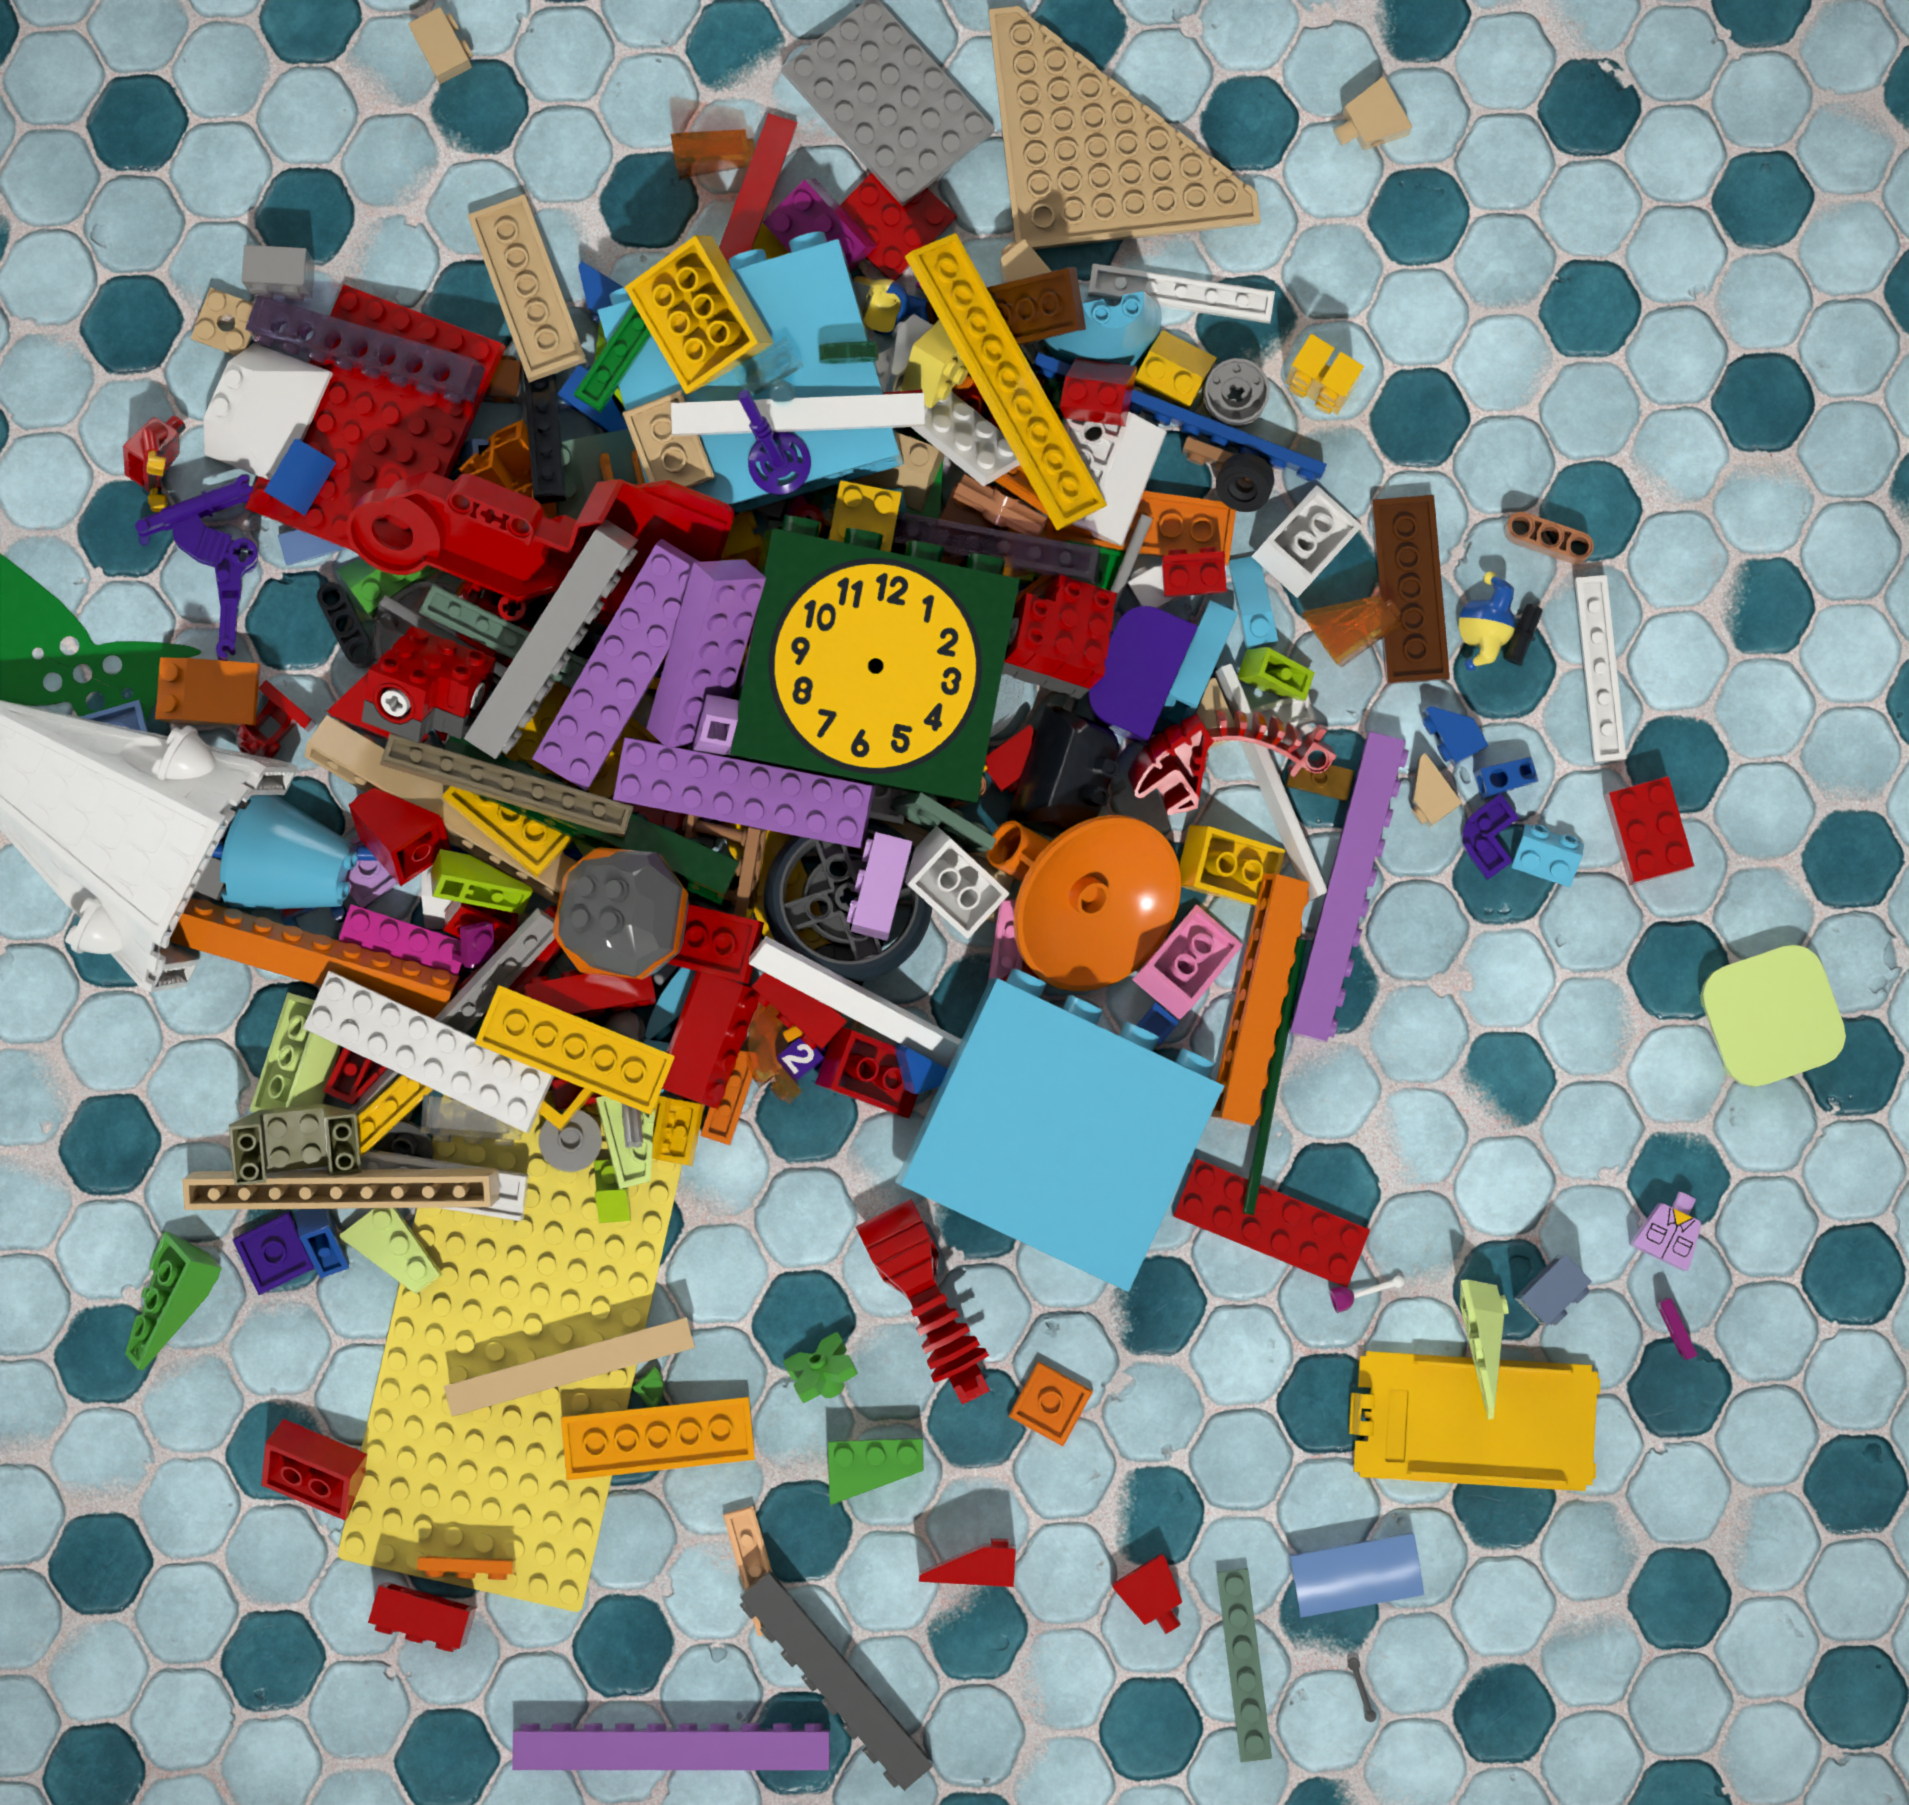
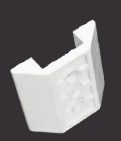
M1052 393L1049 401L1107 504L1103 509L1071 525L1089 530L1095 538L1123 546L1167 432L1131 412H1128L1125 427L1065 419L1060 408L1062 393ZM1094 426L1100 427L1102 435L1098 440L1089 441L1086 439V432L1089 428ZM1020 498V501L1030 505L1029 503Z

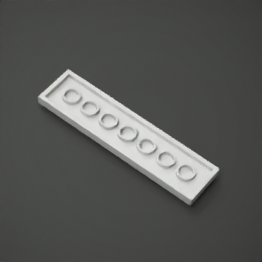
M328 971L303 1027L305 1030L526 1133H529L554 1078L553 1075L474 1044L476 1038L332 971Z

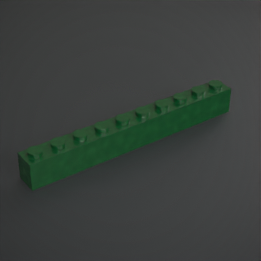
M450 735L443 748L571 787L563 783L556 775L540 773L534 770L527 762L521 760L516 762L505 757L504 753H501L494 759L465 740V735L461 739ZM579 786L572 787V788H575V789H578V790L585 791L584 789L580 788ZM475 794L595 849L603 847L659 853L685 889L720 905L735 877L739 862L731 854L709 849L702 841L695 838L687 839L678 835L673 828L666 825L658 826L649 822L647 817L637 812H632L625 836L622 838Z

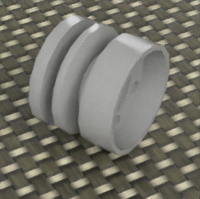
M1232 358L1221 362L1211 371L1204 385L1203 403L1206 412L1213 420L1233 428H1241L1252 424L1261 416L1269 400L1270 386L1266 374L1257 364L1247 359ZM1231 388L1235 391L1241 390L1243 392L1240 397L1241 402H1237L1236 399H1228Z

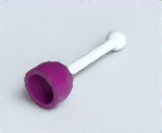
M1398 1275L1392 1281L1352 1292L1347 1287H1336L1329 1290L1331 1302L1335 1312L1341 1313L1351 1308L1355 1298L1394 1286L1401 1288L1404 1286L1405 1280L1402 1276Z

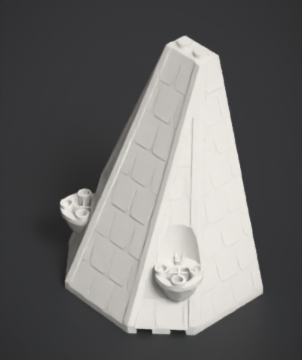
M0 700V830L64 903L81 918L78 925H74L70 929L65 942L71 945L73 951L80 954L83 952L111 954L137 985L149 992L186 987L200 959L169 943L170 937L229 822L235 816L236 812L231 810L232 806L236 807L241 800L246 803L251 795H285L299 767L290 762L207 745L198 736V731L190 725L185 726L182 730L174 728L168 737Z

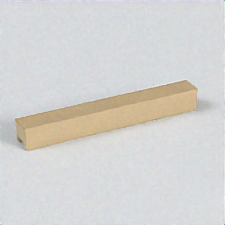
M686 1317L444 1386L451 1416H456L693 1349L695 1344Z

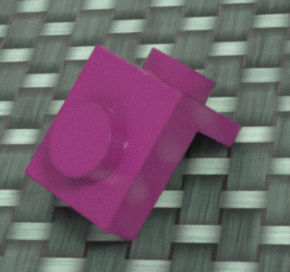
M484 921L460 927L461 950L452 952V959L463 963L464 967L467 968L481 967L483 962H487L494 955L493 924Z

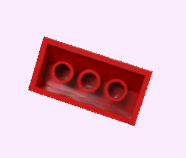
M696 972L666 1052L675 1056L662 1089L718 1110L721 1100L725 1095V1089L731 1073L736 1066L741 1046L747 1036L751 1019L758 1006V1001L753 997V994L756 992L754 989L726 978Z

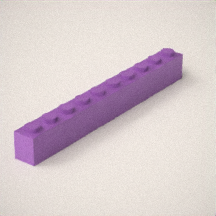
M1371 731L1367 734L1327 885L1328 891L1325 893L1291 1022L1290 1034L1323 1043L1327 1042L1328 1036L1333 1038L1335 1036L1338 1019L1333 1018L1336 1006L1342 1008L1346 989H1342L1341 986L1344 976L1350 977L1354 963V959L1349 958L1352 946L1358 947L1362 929L1357 928L1360 916L1366 917L1370 902V899L1365 898L1367 887L1374 886L1378 869L1373 868L1375 856L1381 858L1385 839L1380 837L1383 826L1389 828L1393 815V809L1388 808L1391 797H1397L1401 780L1396 779L1399 767H1405L1409 750L1404 749L1405 740Z
M522 1723L521 1729L513 1731L512 1770L830 1769V1729H823V1723H806L805 1729H792L791 1723H774L773 1729H760V1723L741 1724V1729H729L728 1723H711L710 1729H697V1723H679L678 1729H666L665 1723H648L647 1729H634V1723H616L615 1729H603L602 1723H585L584 1729H571V1723H553L552 1729H540L539 1723Z

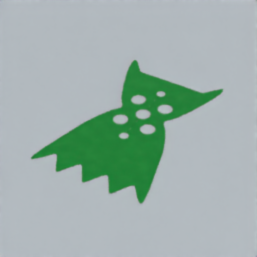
M0 554V700L31 706L69 702L72 704L78 717L140 700L147 722L157 700L160 658H190L202 653L199 649L191 646L159 642L116 641L96 645L92 642L83 625L59 599ZM68 636L76 638L79 642L78 651L70 656L63 654L60 650V642ZM35 648L43 650L44 655L41 659L33 658L32 651ZM115 655L122 661V667L118 673L111 675L104 671L103 661L106 657ZM79 664H86L92 670V678L86 683H79L73 677V669ZM52 672L58 673L62 678L61 688L54 692L48 691L43 685L44 677ZM124 688L132 689L133 696L130 699L122 697L121 692ZM91 692H100L105 697V705L102 709L93 711L87 707L86 697Z

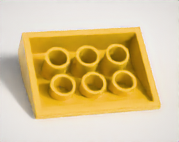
M693 236L624 287L686 394L698 390L748 362L774 343L712 236Z

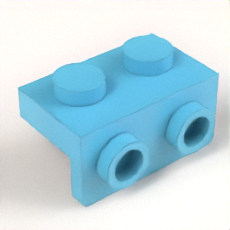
M1525 824L1511 868L1571 887L1583 856L1584 843L1572 835L1564 834L1561 836L1550 832L1548 828L1542 825Z

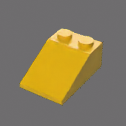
M1189 825L1179 865L1181 887L1256 906L1263 873L1280 874L1285 849L1210 826Z

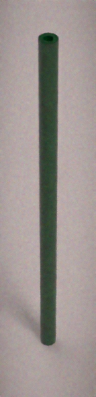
M1297 939L1294 949L1296 954L1295 962L1290 968L1287 980L1289 989L1282 1002L1280 1011L1282 1013V1020L1276 1030L1274 1040L1275 1051L1270 1062L1268 1082L1265 1088L1242 1213L1247 1215L1255 1214L1306 943L1302 939Z

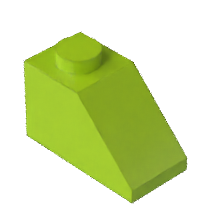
M1269 647L1246 649L1237 677L1261 691L1306 701L1315 672Z

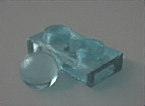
M784 338L733 368L732 371L742 388L748 390L752 397L771 386V400L779 406H785L793 401L795 389L791 383L782 379L801 369L803 365L788 339Z

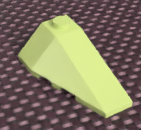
M1467 1279L1461 1280L1459 1304L1487 1419H1494L1504 1314L1509 1313L1505 1295H1499L1497 1285Z

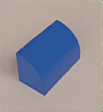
M295 438L264 492L305 516L336 462Z

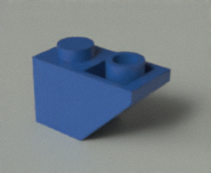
M1433 706L1424 710L1425 718L1422 719L1423 725L1429 735L1435 734L1440 743L1437 749L1444 762L1450 761L1452 766H1455L1488 747V743L1474 718Z

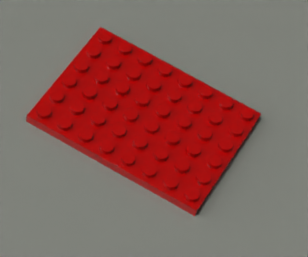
M343 284L309 361V364L328 370L333 374L303 440L304 443L335 461L336 464L305 516L264 492L270 480L258 477L245 509L355 552L347 537L346 524L357 501L364 494L375 489H391L395 481L426 471L449 478L506 346L498 341ZM383 515L374 520V531L384 543L398 548L407 547L412 544V530L400 518Z

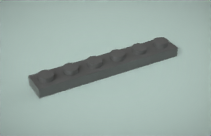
M386 595L378 605L377 619L389 630H396L405 635L411 626L422 628L428 631L429 634L455 641L457 645L460 644L472 650H477ZM497 661L495 663L491 691H494L508 669ZM544 698L540 703L537 701L535 702V704L539 706L538 710L542 706Z

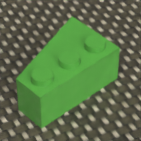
M923 1438L828 1441L830 1505L924 1471Z

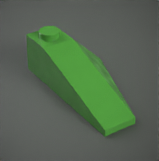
M166 1231L151 1259L149 1269L154 1270L149 1288H143L141 1295L142 1298H145L141 1315L135 1317L125 1355L138 1370L146 1368L207 1298L213 1285L217 1282L222 1269L209 1253Z

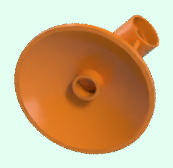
M1124 815L1099 816L1074 825L1056 837L1052 842L1017 821L1005 822L993 833L992 836L997 840L992 850L987 851L988 862L1022 882L1016 898L1013 919L1015 941L1019 953L1026 965L1048 984L1069 991H1090L1112 985L1140 968L1154 954L1168 934L1180 901V867L1170 843L1158 830L1148 823Z

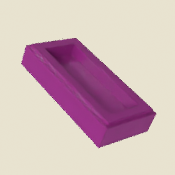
M1665 1298L1656 1302V1306L1681 1359L1689 1360L1698 1356L1672 1299Z

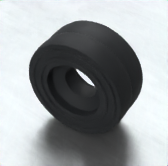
M1239 453L1229 457L1223 463L1216 480V491L1221 501L1229 508L1239 512H1253L1262 508L1269 500L1274 487V473L1270 465L1261 457L1249 453ZM1242 477L1248 478L1253 483V486L1244 488L1239 485L1237 479Z

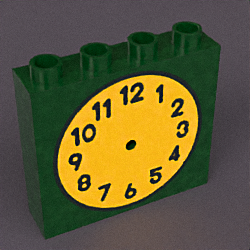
M784 515L782 530L772 528L764 533L758 571L766 577V581L737 676L733 699L738 700V721L731 747L724 756L914 793L925 792L936 797L955 801L978 803L1020 578L1003 575L1005 560L1001 558L968 553L966 567L942 563L944 547L919 541H907L905 555L881 550L882 534L846 528L844 541L838 542L819 538L821 522Z

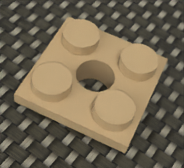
M210 287L190 339L237 356L248 347L263 307ZM225 317H233L235 319V326L230 331L220 330V321Z

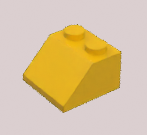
M1162 330L1135 377L1134 385L1173 405L1190 411L1217 357Z

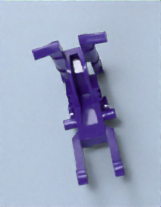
M242 475L236 481L206 492L204 490L198 496L166 507L161 512L138 520L135 524V528L138 531V542L141 545H148L151 535L173 529L174 541L183 552L198 563L215 568L220 602L219 642L216 645L217 659L222 661H228L226 652H229L232 656L236 654L235 645L238 607L241 603V580L245 574L252 572L256 568L258 552L256 545L251 540L239 538L233 541L231 539L232 535L207 527L200 518L208 515L212 517L213 513L239 503L247 504L250 495L253 493V487L247 483L249 481L247 475ZM241 550L248 551L246 562L239 561L238 556L241 554Z

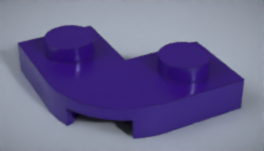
M1501 793L1473 813L1466 821L1462 832L1464 850L1486 881L1513 862L1495 838L1497 834L1519 819Z

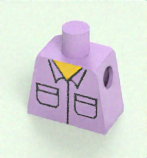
M1679 1192L1672 1207L1658 1203L1629 1245L1682 1271H1688L1701 1227V1221L1689 1216L1696 1199Z

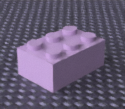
M875 832L874 840L867 839L862 858L863 862H867L866 871L859 869L854 892L860 893L858 901H851L846 921L852 923L851 932L888 940L913 841Z

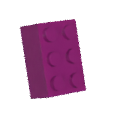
M816 178L804 179L762 222L790 253L789 241L807 233L824 232L827 242L839 239L850 273L877 246Z

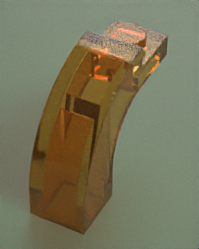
M771 1004L767 1008L761 1005L751 1021L746 1036L745 1052L747 1066L759 1088L770 1081L772 1084L770 1088L775 1096L781 1101L785 1099L790 1105L800 1096L802 1090L782 1068L776 1057V1037L786 1026L776 1018L779 1014L777 1009Z

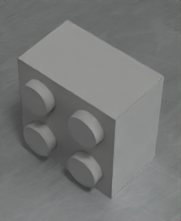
M244 245L242 283L251 295H255L256 299L273 300V296H282L287 301L303 302L304 298H313L315 261L306 248Z

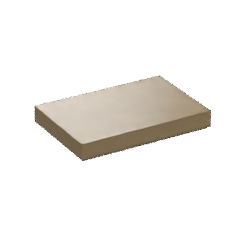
M681 390L623 412V416L648 482L670 480L691 489L714 480L715 476L699 435L672 436L671 403L686 402Z

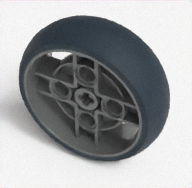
M870 818L866 841L867 839L874 840L875 832L908 840L896 829ZM793 835L775 856L765 882V916L774 940L854 983L876 979L893 971L903 964L920 945L932 915V907L905 883L915 847L911 846L898 897L901 898L911 894L909 916L901 934L889 947L882 951L878 938L867 935L856 936L850 931L852 923L846 922L850 906H847V902L842 904L840 901L846 891H850V895L855 894L857 898L854 900L858 901L860 893L854 892L859 869L866 871L867 862L862 861L863 855L848 853L846 845ZM815 847L820 862L807 876L802 890V898L786 903L787 885L794 867L808 851ZM834 862L843 863L847 868V873L842 877L833 876L829 870L831 864ZM816 901L825 903L828 908L827 913L820 917L814 916L810 911L812 903ZM812 928L818 935L832 943L849 945L854 960H838L824 956L806 945L797 933Z

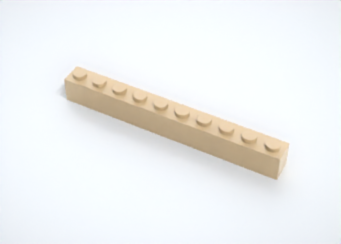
M328 715L325 716L307 742L304 757L365 793L372 788H377L439 814L443 819L449 842L497 870L532 888V891L558 905L563 877L578 861L568 857L562 851L537 879L442 799V795L448 790L449 785L380 765L384 748L377 745L371 737L360 735L350 729L344 721L333 719Z
M498 1168L363 1169L359 1173L330 1175L329 1170H289L266 1173L265 1183L234 1186L233 1171H193L182 1179L184 1210L491 1207L500 1199Z

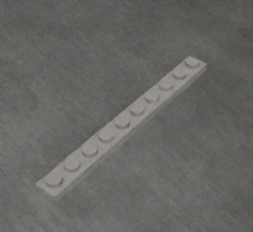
M537 908L434 1019L463 1033H467L488 1010L497 986L500 985L508 989L554 940L553 926L555 919ZM388 1068L349 1110L356 1111L358 1117L402 1074Z

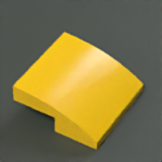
M663 1096L658 1097L655 1104L652 1159L693 1167L705 1105Z

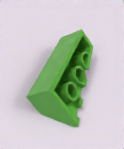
M363 559L336 569L372 619L377 617L378 605L385 595L397 602L439 571L437 568L426 565L422 570L413 574L395 575L378 570Z

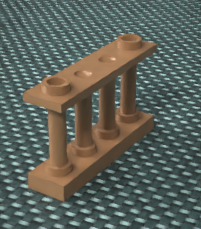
M686 814L682 822V832L685 833V838L698 839L699 833L740 842L741 846L745 847L743 858L735 859L739 862L736 875L740 876L739 886L735 887V889L729 888L724 900L731 901V904L735 906L734 915L753 919L767 830L754 827L740 830L702 821V817Z

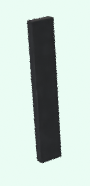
M524 371L533 498L540 504L566 501L556 373L529 382Z

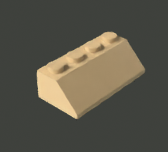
M895 432L905 465L847 482L876 488H903L906 506L922 512L945 455L933 445Z

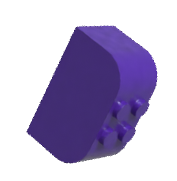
M1139 606L1127 611L1118 621L1114 632H1109L1110 642L1104 664L1106 666L1105 674L1089 690L1088 708L1094 721L1110 728L1119 736L1147 746L1198 626L1151 606Z

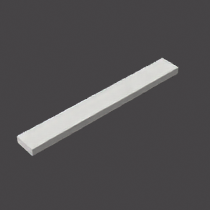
M924 393L754 400L760 414L767 418L773 432L925 426ZM739 400L671 403L672 436L752 433L749 427L750 420Z
M1225 665L1215 671L1212 676L1217 680L1233 720L1235 711H1243L1248 722L1246 730H1251L1252 710L1233 665ZM1240 741L1298 880L1309 882L1308 902L1324 895L1328 890L1268 748Z
M767 936L749 957L750 965L918 1052L943 1067L949 1068L961 1042V1039Z

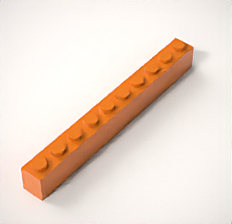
M190 898L169 941L318 986H322L328 971H332L433 1019L457 995V986L460 980V976L450 974L446 970H436L420 965L415 961H406L392 957L385 952L371 951L361 948L354 943L340 942L326 935L313 934L303 931L296 926H286L272 922L265 917H255L242 913L238 909H228L214 905L207 900H197L194 898Z

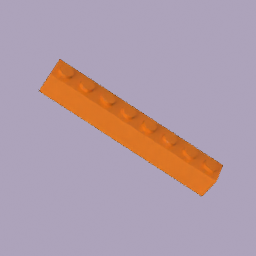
M1263 873L1216 1082L1224 1085V1088L1210 1117L1255 1126V1122L1260 1116L1261 1095L1268 1082V1064L1275 1051V1033L1282 1020V1013L1280 1012L1282 1002L1288 993L1289 984L1287 980L1290 968L1295 962L1296 954L1294 949L1297 938L1302 931L1301 918L1304 907L1309 900V882L1280 874Z

